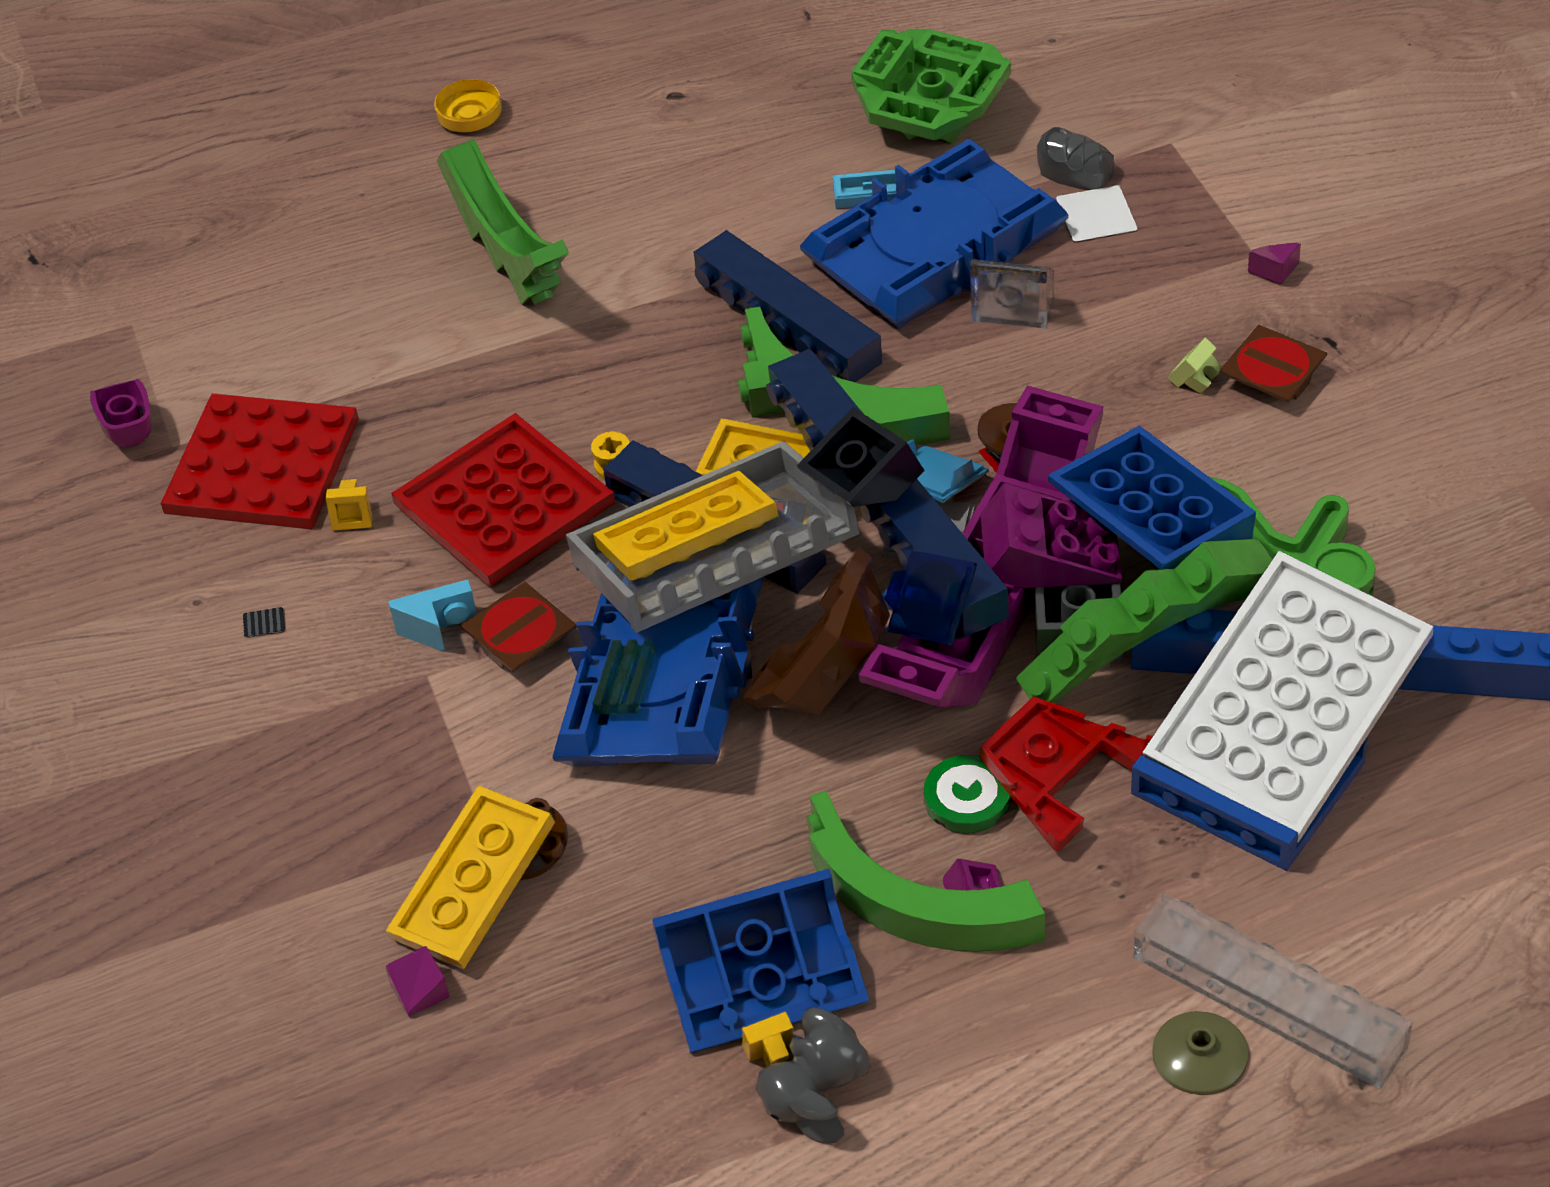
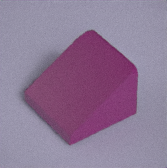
M957 859L943 877L944 888L948 890H984L1002 887L996 865Z

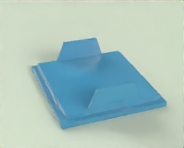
M913 439L907 442L925 470L917 479L936 501L946 502L989 472V468L972 462L971 459L966 460L925 445L916 450Z

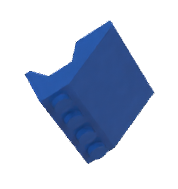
M830 869L652 919L653 931L690 1054L742 1039V1028L785 1011L791 1024L802 1021V1015L808 1008L816 1007L832 1013L869 1002L856 955L846 934L837 905Z

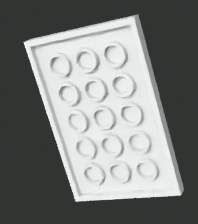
M1278 551L1144 749L1143 756L1297 831V842L1299 843L1433 636V626Z

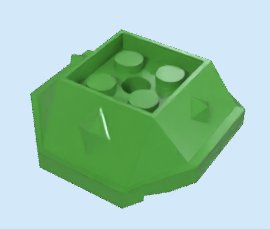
M910 29L899 33L895 30H881L851 71L854 89L870 124L903 132L908 140L920 136L953 144L972 121L982 117L1011 74V62L1006 57L1003 58L1000 51L992 44L931 29Z

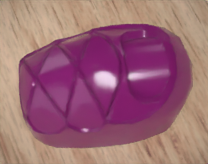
M138 378L90 391L91 405L99 425L107 438L114 444L121 447H131L144 442L148 438L152 427L150 403L147 391Z

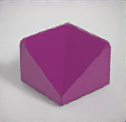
M1286 243L1253 249L1249 253L1248 272L1281 285L1299 264L1301 244Z
M427 946L386 965L390 985L408 1017L450 997L446 980Z

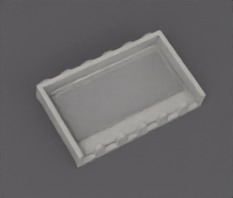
M782 441L566 534L575 569L577 571L580 570L631 623L632 629L638 633L859 534L854 507H851L802 473L797 468V465L803 457ZM738 470L776 502L779 515L765 522L757 529L746 530L728 538L721 545L710 546L692 554L685 561L674 562L654 571L652 575L633 581H630L596 547L593 535L595 532Z

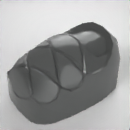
M1053 127L1042 135L1037 145V160L1041 175L1056 183L1083 190L1103 188L1114 174V154L1102 146V144L1095 142L1085 135L1073 133L1060 127Z

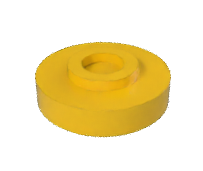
M465 79L451 83L437 94L434 101L438 122L446 129L455 132H474L484 129L493 124L499 118L502 111L498 89L491 83L478 79Z

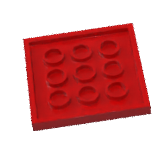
M211 393L161 501L164 514L313 530L326 499L327 489L331 487L359 417L356 407Z
M516 413L391 493L393 503L489 587L566 537V534L575 531L615 504L614 492Z

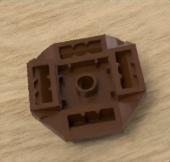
M860 547L857 548L833 578L819 602V605L826 610L808 634L792 647L784 640L758 671L742 698L754 709L775 707L817 715L822 712L876 646L890 618V613L871 570L872 557Z

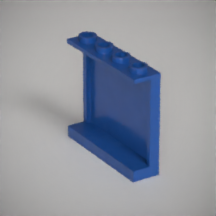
M1368 736L1299 843L1297 842V831L1142 755L1132 766L1131 794L1287 871L1365 764Z

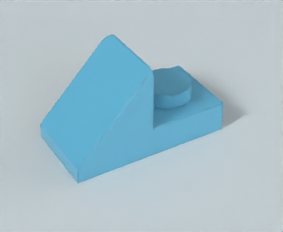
M468 579L388 601L396 634L439 651H445L440 628L460 624L477 615Z

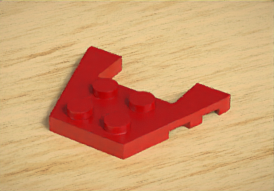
M1033 696L980 746L979 758L1052 849L1059 852L1082 830L1084 817L1053 796L1099 751H1102L1132 771V766L1141 755L1143 756V751L1153 736L1147 734L1146 739H1142L1125 733L1126 727L1111 722L1106 727L1085 720V713Z

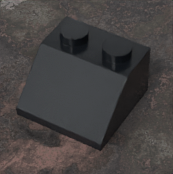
M854 407L797 465V468L802 473L851 507L896 501L925 471L906 441Z

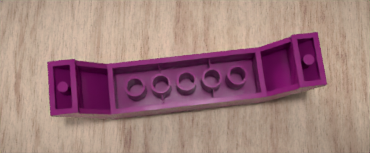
M1026 386L1012 410V420L997 473L962 532L983 559L981 512L1003 483L1076 504L1048 482V475L1094 450L1104 406ZM1004 583L1008 588L1009 619L966 638L962 636L954 624L949 625L937 634L927 636L915 633L908 626L897 647L890 648L876 644L859 673V682L940 708L977 705L1034 601V588H1021ZM925 597L922 602L939 606L933 598L928 599Z

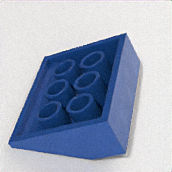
M1140 425L1048 475V482L1161 570L1175 569L1202 542L1252 539L1256 511Z

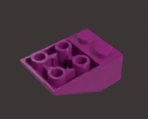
M1003 483L981 512L984 560L1004 583L1021 588L1119 584L1122 581L1117 535L1077 504Z

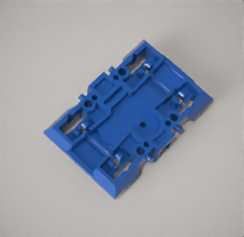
M967 139L910 174L900 165L895 166L896 197L890 201L887 200V186L876 178L873 179V196L812 231L800 245V250L816 266L899 329L952 295L958 296L962 289L965 288L971 293L997 277V268L1001 266L1000 264L980 263L975 260L1011 263L1015 256L1056 232L1069 218V214L1053 197L1040 188L1034 190L993 161L985 149L972 140Z
M723 554L721 561L672 563L654 571L652 575L633 581H630L613 563H610L609 569L635 595H639V599L657 592L658 584L664 580L675 584L695 575V569L700 564L714 567L732 559L733 554ZM764 577L732 590L730 596L728 593H725L638 633L632 629L631 623L601 593L593 621L576 623L584 646L569 648L568 650L577 675L554 749V761L573 767L615 766L619 763L670 762L674 765L716 764L730 714L729 709L732 698H739V688H744L746 685L752 661L747 641L754 640V631L750 629ZM699 704H701L699 716L697 719L696 714L698 713ZM599 717H604V725H598Z

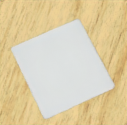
M1119 185L1056 197L1057 202L1069 214V218L1065 222L1074 242L1136 231L1138 229Z

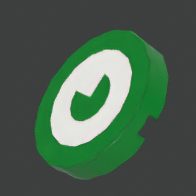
M958 755L943 760L929 772L924 782L923 791L924 805L928 815L935 822L937 819L945 824L946 829L959 833H975L990 829L998 823V818L1004 812L1006 814L1010 808L1011 796L982 762L979 755Z

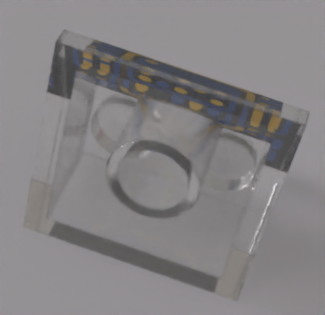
M971 260L972 321L1047 329L1054 300L1053 269L1043 266Z

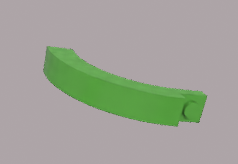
M827 790L810 796L812 814L806 816V822L810 832L811 861L817 872L830 869L835 896L866 922L906 941L953 951H998L1023 947L1045 940V912L1027 879L1006 886L984 890H948L912 882L883 868L870 859L856 845L842 824Z

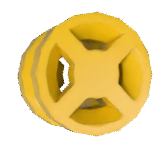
M611 431L602 433L593 440L591 451L595 459V473L599 478L605 480L603 468L630 443L626 435Z

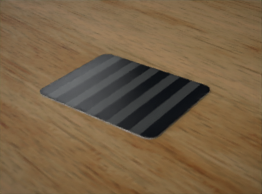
M283 607L244 613V636L252 637L284 631Z

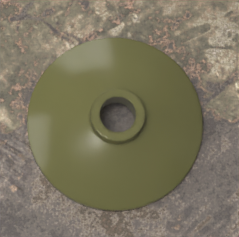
M1186 1012L1171 1018L1159 1029L1153 1042V1061L1162 1078L1173 1087L1190 1094L1209 1095L1230 1088L1242 1077L1248 1062V1047L1241 1031L1226 1018L1210 1012ZM1203 1042L1208 1045L1204 1047H1199L1194 1043Z

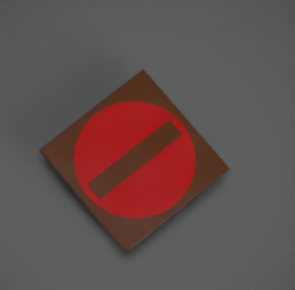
M1258 325L1223 365L1219 373L1289 402L1293 396L1294 399H1297L1310 384L1312 373L1326 358L1327 352Z
M525 581L461 625V628L481 645L487 657L501 669L505 665L512 672L577 628L576 623Z

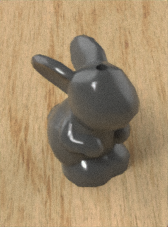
M812 1007L806 1009L802 1015V1030L805 1038L800 1036L793 1037L789 1044L790 1050L794 1055L792 1062L771 1064L761 1070L758 1074L756 1091L762 1099L767 1114L772 1118L785 1123H796L806 1136L815 1141L835 1143L844 1136V1128L837 1117L838 1110L835 1104L819 1092L847 1085L857 1077L867 1074L871 1065L867 1050L859 1043L855 1030L848 1023L826 1010Z

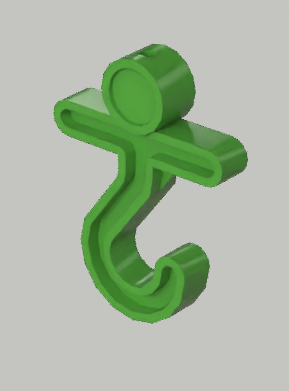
M1210 477L1256 511L1252 539H1258L1272 560L1278 551H1281L1373 597L1376 571L1373 558L1366 550L1357 545L1342 542L1347 533L1349 505L1344 498L1337 495L1321 497L1314 505L1295 537L1292 538L1273 529L1244 489L1227 480Z

